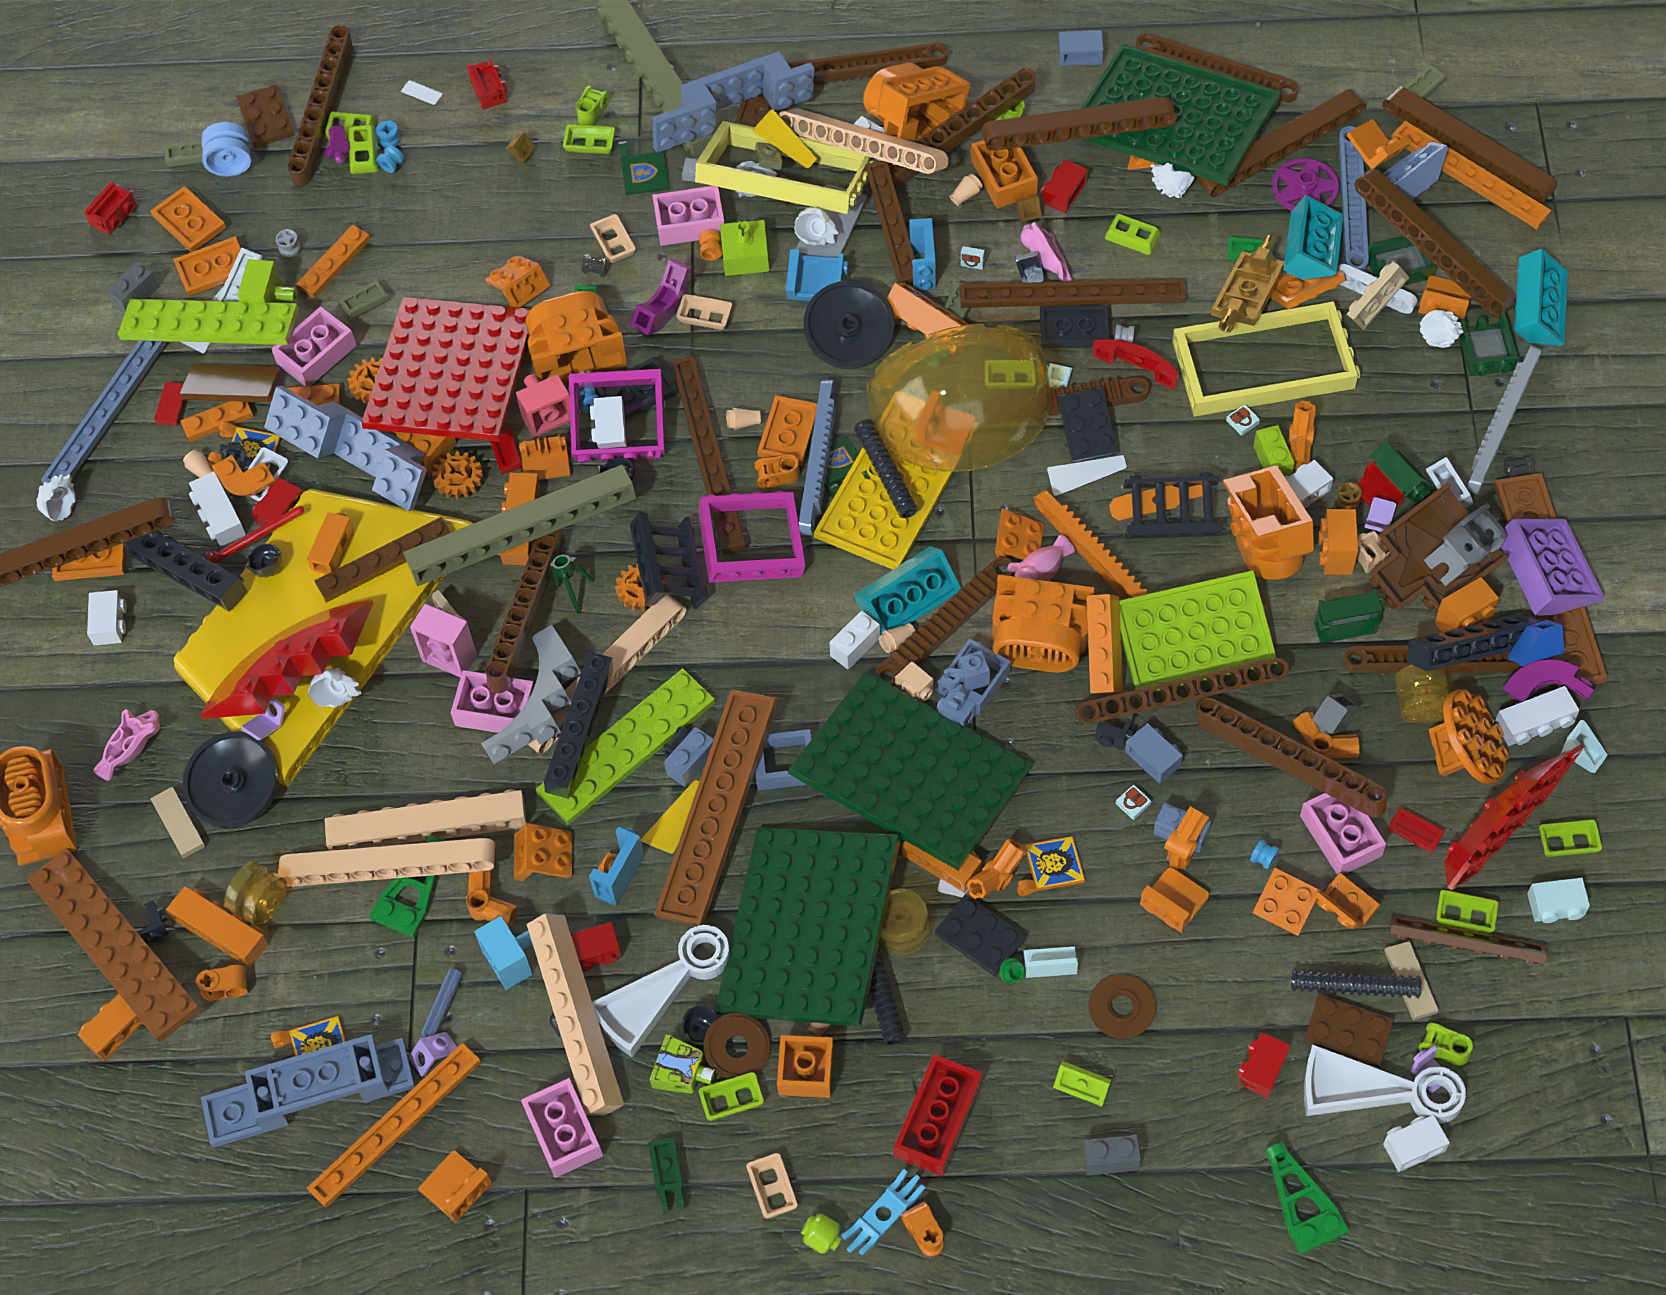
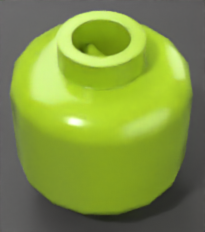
M821 1213L815 1217L811 1215L801 1231V1234L804 1235L803 1242L821 1254H825L829 1249L834 1251L842 1239L839 1235L840 1225Z

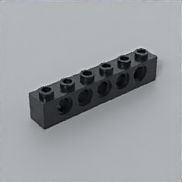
M159 530L124 543L134 559L228 612L248 592L243 584V578L238 573L228 572L220 563H212L204 554H196L189 546H181L173 537H165Z
M1518 613L1409 639L1407 663L1428 672L1509 652L1513 649L1528 625L1541 621Z
M591 651L588 652L544 780L545 793L569 799L613 670L612 657Z

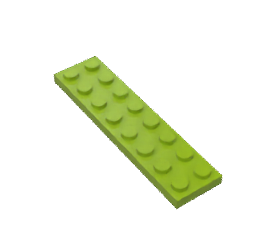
M130 299L118 336L121 340L288 345L299 307L297 303Z
M682 668L586 747L569 799L545 793L544 783L536 788L537 794L568 825L571 824L659 751L666 742H669L678 727L686 728L715 704V699Z

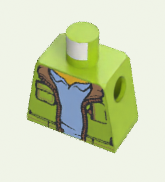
M666 1035L652 1071L650 1083L654 1089L693 1093L698 1081L712 1084L715 1069L703 1066L705 1058L702 1051L670 1035Z

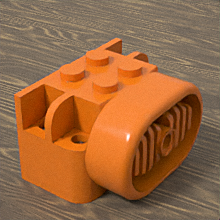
M903 63L878 71L866 86L863 103L869 114L884 123L885 134L915 142L966 106L970 83L942 67L923 69L914 63Z
M590 291L570 293L542 301L528 312L526 316V326L530 336L528 348L539 382L558 374L562 383L566 384L569 383V374H578L587 369L591 373L628 367L622 334L619 332L616 320L608 315L604 301L598 294Z
M1278 466L1223 480V484L1230 494L1228 507L1232 523H1230L1231 531L1236 536L1237 546L1250 571L1253 570L1254 575L1267 580L1285 579L1297 573L1303 565L1304 555L1313 553V520Z
M998 575L997 593L992 616L993 653L996 655L1004 654L1011 661L1010 666L1055 673L1072 670L1078 665L1080 655L1087 648V596L1094 595V587Z
M18 746L0 755V827H3V831L9 838V844L17 855L19 866L56 857L66 848L70 853L78 851L64 766L53 749L39 751L29 746Z

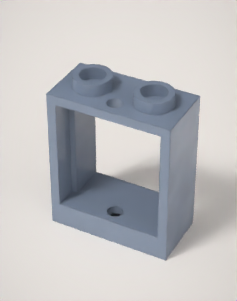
M969 638L949 668L958 669L959 657L982 651L988 667L996 670L998 674L982 696L972 690L966 692L962 684H959L954 689H949L948 681H952L955 678L952 676L944 678L943 675L938 682L939 694L947 696L950 690L963 692L966 694L967 699L976 703V714L980 716L1009 675L1011 661L1004 654L996 655L982 642H975Z
M810 729L767 734L755 769L758 791L807 785L789 775L788 771L766 773L763 749L802 744L807 746L812 739Z

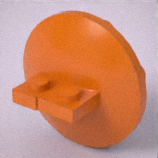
M1458 689L1449 693L1445 698L1443 708L1445 723L1429 729L1432 745L1436 753L1435 758L1439 774L1446 776L1466 768L1476 780L1483 784L1489 785L1500 781L1505 773L1506 760L1509 759V753L1501 739L1504 736L1501 726L1495 724L1481 696H1475L1464 689ZM1495 740L1499 741L1501 747H1495Z

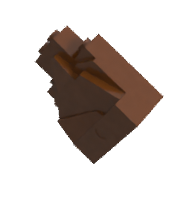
M1448 482L1381 532L1377 537L1379 548L1384 554L1389 552L1391 556L1369 572L1371 578L1368 580L1377 591L1379 589L1383 591L1386 595L1383 599L1392 610L1394 608L1398 611L1402 610L1422 594L1424 596L1422 602L1430 611L1434 609L1438 613L1442 599L1480 577L1484 579L1509 558L1506 554L1503 556L1498 549L1494 552H1489L1485 559L1475 563L1447 586L1440 579L1448 573V564L1440 563L1432 570L1424 560L1444 543L1443 537L1470 515L1450 490L1451 485Z

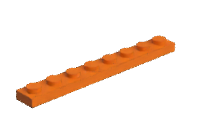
M1407 121L1392 134L1391 140L1395 137L1401 139L1408 135L1412 143L1406 149L1411 152L1425 148L1426 144L1430 142L1443 144ZM1447 146L1448 149L1441 171L1535 229H1538L1550 216L1552 210Z
M461 1043L307 1187L308 1191L327 1208L481 1064L480 1059Z

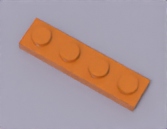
M352 225L296 283L297 289L315 299L371 240L370 235Z

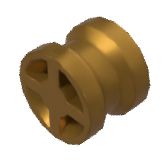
M1353 482L1341 484L1336 497L1338 508L1356 509L1362 494L1361 488Z

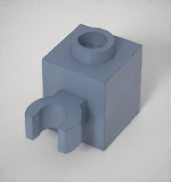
M982 651L959 657L958 669L948 668L944 670V678L950 676L955 678L952 681H948L949 689H954L963 682L967 692L990 683V670Z
M950 690L948 695L942 696L937 704L938 713L963 727H968L976 715V703L967 699L966 694L959 690H956V692Z

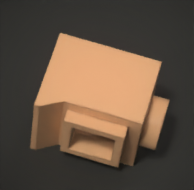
M1375 531L1368 534L1362 533L1357 536V559L1363 566L1366 574L1389 556V552L1384 554L1377 545L1379 540ZM1370 550L1374 557L1368 555L1366 551Z
M910 662L895 677L896 688L919 701H926L933 693V678L913 662Z

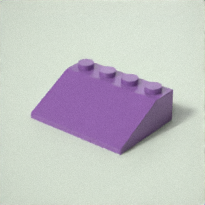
M1513 519L1503 528L1507 539L1501 548L1509 557L1510 566L1534 615H1554L1601 602L1605 599L1566 519Z

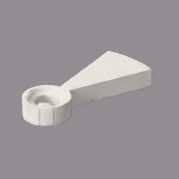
M700 925L689 929L681 938L678 946L679 961L592 1002L600 1028L618 1048L630 1057H633L691 976L707 980L713 979L724 972L730 957V949L726 936L718 928L710 927V925ZM707 942L715 946V954L708 960H698L692 954L694 948L700 943Z
M1312 1045L1304 1080L1306 1116L1410 1102L1413 1110L1419 1117L1425 1116V1118L1434 1115L1437 1122L1442 1124L1453 1120L1459 1114L1465 1102L1466 1094L1465 1086L1459 1076L1444 1067L1427 1068L1418 1074L1414 1082L1314 1045ZM1431 1085H1441L1448 1090L1450 1100L1444 1104L1433 1103L1427 1097L1426 1089Z

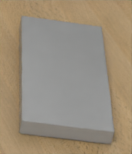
M830 184L825 185V188L847 191V189ZM862 193L858 195L856 205L850 208L848 214L821 209L827 213L839 232L838 235L834 234L835 243L830 244L826 242L825 245L813 246L800 240L796 250H799L800 255L839 258V253L844 252L868 200L867 195Z

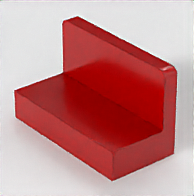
M1373 462L1365 467L1363 478L1356 483L1361 488L1362 494L1360 499L1370 507L1375 497L1396 503L1395 510L1405 501L1406 497Z

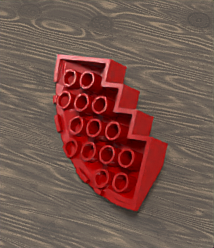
M373 601L354 602L320 612L286 628L267 640L243 659L226 676L208 700L200 717L202 719L265 714L273 696L294 694L301 677L323 674L330 657L352 655L374 604Z
M1580 744L1532 767L1526 772L1521 770L1509 787L1498 794L1495 799L1493 797L1489 799L1483 807L1484 813L1471 823L1469 830L1459 842L1455 840L1447 850L1449 855L1445 859L1444 864L1447 887L1453 890L1477 876L1488 859L1501 850L1512 833L1519 830L1532 812L1544 804L1585 746Z

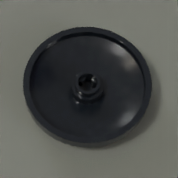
M839 281L825 286L810 300L804 315V335L812 352L823 362L837 368L857 369L875 362L885 353L892 340L894 317L887 300L873 287L857 281Z
M226 732L216 735L198 747L187 763L183 776L185 801L195 816L211 826L231 829L247 825L261 816L275 797L279 784L277 760L265 743L247 733Z

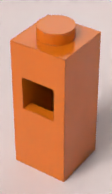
M327 513L307 557L312 571L328 574L337 569L354 531L350 517L343 513Z

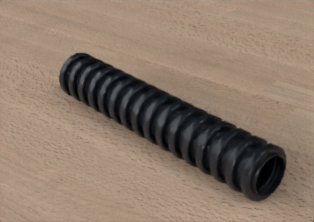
M871 419L859 421L855 425L854 431L866 450V454L869 456V460L872 462L899 517L903 519L912 517L918 511V506L915 504V500L912 498L908 487H906V483L903 481L899 470H897L894 460L891 458L890 453H888V449L885 447V443L882 441L874 422Z
M878 946L869 993H871L870 997L873 1000L872 1004L875 1008V1014L878 1015L877 1021L879 1022V1029L882 1030L883 1042L886 1045H895L902 1042L906 1035L903 1033V1026L900 1025L901 1019L898 1018L899 1012L896 1010L897 1005L894 1003L895 998L892 996L893 991L890 989L891 984L888 981L886 968L883 967L884 961L881 960L882 954Z
M1294 968L1292 971V991L1301 989V992H1304V989H1308L1309 992L1317 990V993H1320L1321 990H1324L1325 993L1333 991L1334 994H1337V991H1341V994L1350 992V995L1357 992L1358 995L1366 993V996L1374 993V996L1382 994L1383 997L1390 994L1391 997L1399 995V998L1407 995V998L1415 996L1416 999H1419L1421 996L1422 979L1420 976L1412 978V975H1408V978H1406L1404 975L1395 977V974H1392L1389 977L1387 974L1379 976V973H1375V976H1373L1371 973L1363 975L1362 972L1356 975L1354 972L1346 974V971H1342V974H1339L1338 971L1330 973L1329 970H1326V973H1322L1321 970L1313 972V969L1305 972V969L1297 971V968Z

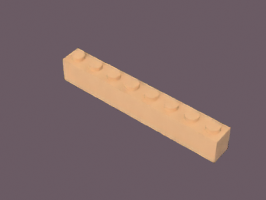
M511 789L498 794L483 793L477 797H457L449 801L434 800L428 804L421 805L408 804L401 808L385 807L380 811H359L352 815L336 814L331 818H325L326 846L329 851L406 845L426 842L428 836L448 839L518 829L527 823L525 800L521 790Z
M545 913L527 924L585 1115H607L624 1106V1102L565 915Z

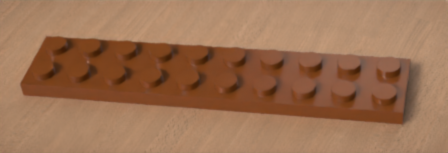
M1542 473L1495 480L1494 486L1506 525L1513 519H1556ZM1585 606L1554 615H1535V618L1541 622L1549 620L1562 625L1565 653L1556 655L1552 660L1564 661L1578 667L1580 672L1576 676L1577 679L1583 677L1592 684L1606 683L1607 675ZM1556 684L1557 689L1563 687V685Z
M730 690L654 914L657 918L696 927L704 925L778 703L775 697Z
M67 848L26 879L159 1043L201 1011Z

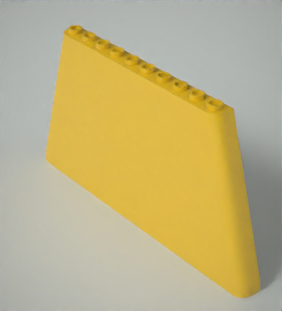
M317 489L304 491L300 500L295 505V507L303 506L305 509L304 513L274 530L269 540L264 543L273 544L280 549L283 558L281 569L275 575L268 578H260L250 572L245 566V570L240 576L243 578V584L248 592L229 612L216 605L214 610L204 618L199 629L191 634L184 648L176 653L174 667L182 679L207 704L214 691L226 676L250 653L273 636L320 612L354 602L372 600L374 604L352 655L330 657L325 668H340L341 671H345L346 676L355 678V682L359 683L356 687L361 691L420 612L423 605L432 596L431 594L435 592L447 575L417 586L406 562L326 603L314 581L326 574L312 571L307 557L327 513H343L350 517L354 527V531L337 569L442 517L451 533L474 523L464 519L415 509L407 511L400 506ZM315 675L302 676L294 694L273 696L274 699L285 706L282 726L261 740L273 752L279 768V783L286 787L290 786L356 697L353 696L351 701H347L339 707H320L316 705L315 701H312L311 696L308 694L311 681ZM269 704L270 712L277 716V709L274 705ZM260 714L222 717L220 719L232 732L246 733L242 730V725Z

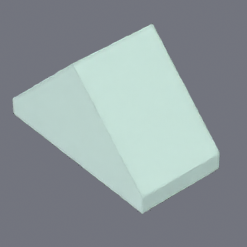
M1580 720L1568 736L1561 753L1582 744L1585 748L1575 760V763L1595 773L1608 755L1584 720Z

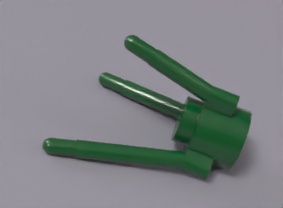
M559 555L550 563L553 570L555 587H560L559 578H562L575 611L579 614L580 608L569 579L574 575L575 568L589 582L593 583L594 579L577 563L575 557L570 558L568 555Z

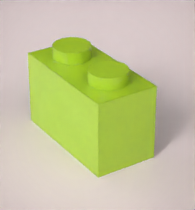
M1276 425L1257 430L1253 446L1263 469L1277 465L1284 477H1290L1293 473L1294 461L1279 426Z

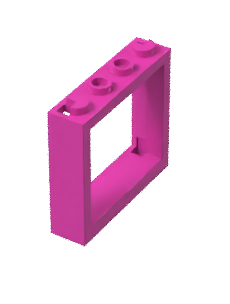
M661 369L569 374L571 450L574 460H578L579 463H589L592 459H601V461L607 462V459L619 457L637 460L640 456H647V459H659L660 455H666L663 375ZM655 384L658 446L581 450L579 388Z
M777 491L764 494L755 492L745 495L732 493L726 496L707 495L700 497L698 512L709 583L802 577L805 561L793 492ZM786 508L794 558L717 562L710 512Z

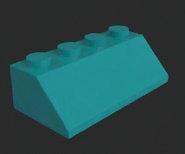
M1305 195L1291 212L1283 270L1302 280L1335 275L1337 273L1343 214Z
M1541 248L1519 257L1514 329L1518 335L1529 343L1562 346L1565 345L1568 270Z
M929 546L853 596L861 611L880 624V635H882V632L912 623L958 593L961 587L943 551Z

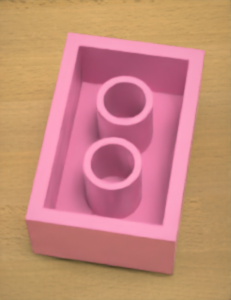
M717 186L652 195L660 246L699 240L700 233L710 229L716 230L721 234L720 224H724V218Z
M319 307L292 331L288 345H275L272 348V352L277 365L304 386H311L355 348L356 342L352 330L325 309Z
M423 605L410 626L422 661L461 678L462 671H469L478 656L467 621L459 615L453 616L446 613L438 606Z
M463 670L451 709V716L455 726L496 733L503 731L527 703L535 687L533 681L512 678L508 690L503 693H494L488 688L486 674Z
M1326 793L1303 803L1300 817L1337 875L1339 873L1347 874L1382 857L1386 843L1368 815Z
M569 1078L521 1100L554 1178L603 1156Z

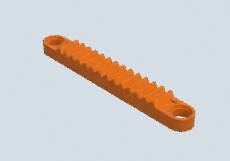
M1046 490L1034 496V502L1038 510L1074 545L1076 551L1122 600L1147 595V589H1141L1140 582L1134 583L1135 576H1128V569L1122 570L1123 564L1116 563V556L1110 557L1111 551L1104 550L1103 543L1098 544V537H1092V531H1086L1085 524L1080 525V518H1074V512H1068L1067 505L1061 506Z

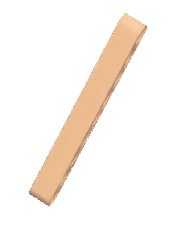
M798 108L783 111L778 115L796 135L926 174L943 170L948 165V157L945 152Z
M663 595L655 605H652L602 654L612 657L613 670L605 694L681 621L686 613L685 606L672 596ZM580 676L565 690L571 702ZM571 703L551 714L560 731H562ZM560 733L542 744H539L537 739H535L528 745L537 753L544 754L558 741Z
M487 838L287 854L279 858L277 882L282 886L295 887L488 871L494 867L495 842Z

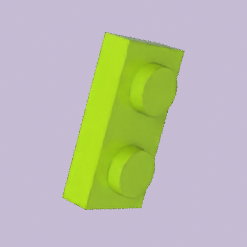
M1062 1061L1053 1088L1103 1106L1112 1080Z

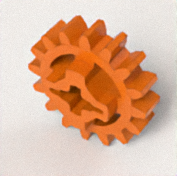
M372 357L368 363L364 359L362 360L363 365L355 364L356 371L349 372L351 376L348 378L349 388L356 400L362 398L363 403L369 400L382 358L375 362L374 357Z
M456 451L455 456L447 453V459L439 458L440 465L434 464L435 472H432L434 486L438 488L440 494L446 493L447 498L455 495L456 499H459L461 494L467 498L469 491L475 493V486H481L480 479L483 478L480 462L476 461L475 456L469 458L467 452L463 456H460L459 451Z
M638 564L636 568L628 565L629 571L621 570L622 578H616L617 586H615L616 594H618L619 602L623 601L625 608L632 605L633 611L641 607L642 611L645 612L646 607H651L652 605H646ZM660 574L664 585H667L664 575Z

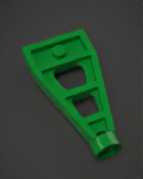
M428 836L425 843L442 842V840L434 836ZM437 875L427 876L424 883L413 880L410 877L395 878L378 898L369 915L370 920L415 938L427 916ZM406 886L419 890L417 904L414 907H409L396 901V896Z
M1284 1142L1269 1147L1265 1153L1271 1164L1287 1232L1299 1255L1301 1256L1348 1234L1349 1230L1337 1207L1294 1160ZM1284 1157L1282 1162H1277L1278 1159ZM1294 1173L1304 1185V1189L1291 1195L1286 1189L1283 1178ZM1303 1197H1309L1319 1207L1320 1214L1303 1222L1297 1217L1295 1202Z

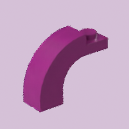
M673 258L669 259L657 291L647 302L636 306L630 325L648 335L662 329L676 313L683 295L687 293L688 286H686L691 267Z
M1540 660L1530 663L1518 670L1503 687V692L1519 703L1529 700L1536 690L1548 684L1566 686L1587 701H1590L1595 694L1594 689L1591 688L1593 686L1591 682L1583 677L1576 678L1580 672L1578 667L1560 660Z

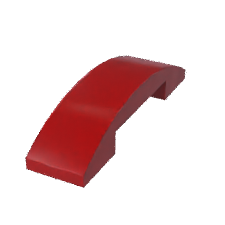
M1102 339L1094 341L1092 357L1112 365L1116 358L1155 373L1154 382L1174 390L1177 388L1178 372L1170 363L1153 351L1120 340Z

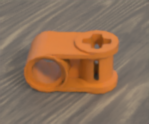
M791 454L762 458L754 464L759 476L757 484L761 488L792 484L800 478L798 460Z
M231 965L225 968L202 971L196 978V985L200 990L201 996L207 1001H214L246 995V968L242 965Z
M923 1201L901 1214L905 1227L913 1236L921 1251L931 1257L939 1255L944 1245L943 1233L926 1202ZM931 1238V1240L933 1241L936 1240V1243L932 1244V1242L927 1241V1239Z

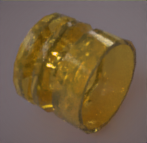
M1410 665L1395 674V687L1399 696L1398 703L1403 720L1410 723H1429L1444 718V701L1450 693L1447 689L1449 684L1445 668L1427 672Z

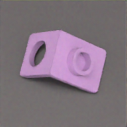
M1376 497L1373 498L1364 527L1383 532L1391 525L1396 503Z
M273 697L269 704L275 706L277 716L270 712L268 706L265 714H260L242 725V730L257 740H262L282 726L285 706Z
M447 1032L424 1037L416 1044L409 1056V1060L419 1074L424 1076L436 1059L449 1056L457 1046ZM419 1052H422L425 1056L424 1066L418 1060Z
M1433 1046L1428 1051L1424 1049L1414 1057L1415 1063L1411 1073L1415 1077L1427 1068L1440 1067L1433 1059L1438 1049L1436 1046ZM1431 1085L1426 1090L1429 1093H1433L1441 1085Z

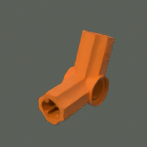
M1301 401L1295 404L1293 424H1290L1288 445H1290L1289 451L1294 461V470H1297L1303 464L1310 463V449L1313 444V423L1316 409L1315 405L1309 401Z
M1312 712L1302 713L1293 720V725L1306 747L1327 758L1359 756V739L1357 735L1330 736L1324 734L1316 728L1317 724L1312 721L1314 717ZM1320 745V746H1323L1325 749H1324V750H1320V749L1316 748L1315 746Z
M1192 807L1187 810L1179 827L1171 833L1164 849L1168 850L1167 859L1169 867L1175 870L1186 869L1190 863L1191 855L1198 844L1197 839L1210 819Z
M1007 839L995 858L991 859L980 873L969 879L966 885L969 889V894L977 899L984 898L995 890L1003 891L1013 878L1012 872L1027 852L1024 847L1012 839Z
M491 870L469 872L466 903L470 916L475 920L486 919L488 921H493L501 916L508 928L513 925L518 907L490 897ZM477 903H484L480 907H474Z

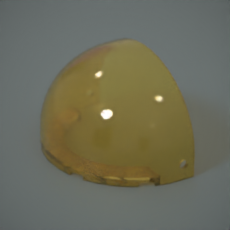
M970 324L925 335V340L914 345L912 342H909L890 354L876 368L873 380H869L867 384L866 395L870 417L885 446L892 453L911 464L938 471L976 470L1011 458L1027 447L1038 436L1047 421L1051 406L1050 375L1041 346H1038L1035 339L1026 332L1004 325H997L996 328H986L984 324Z

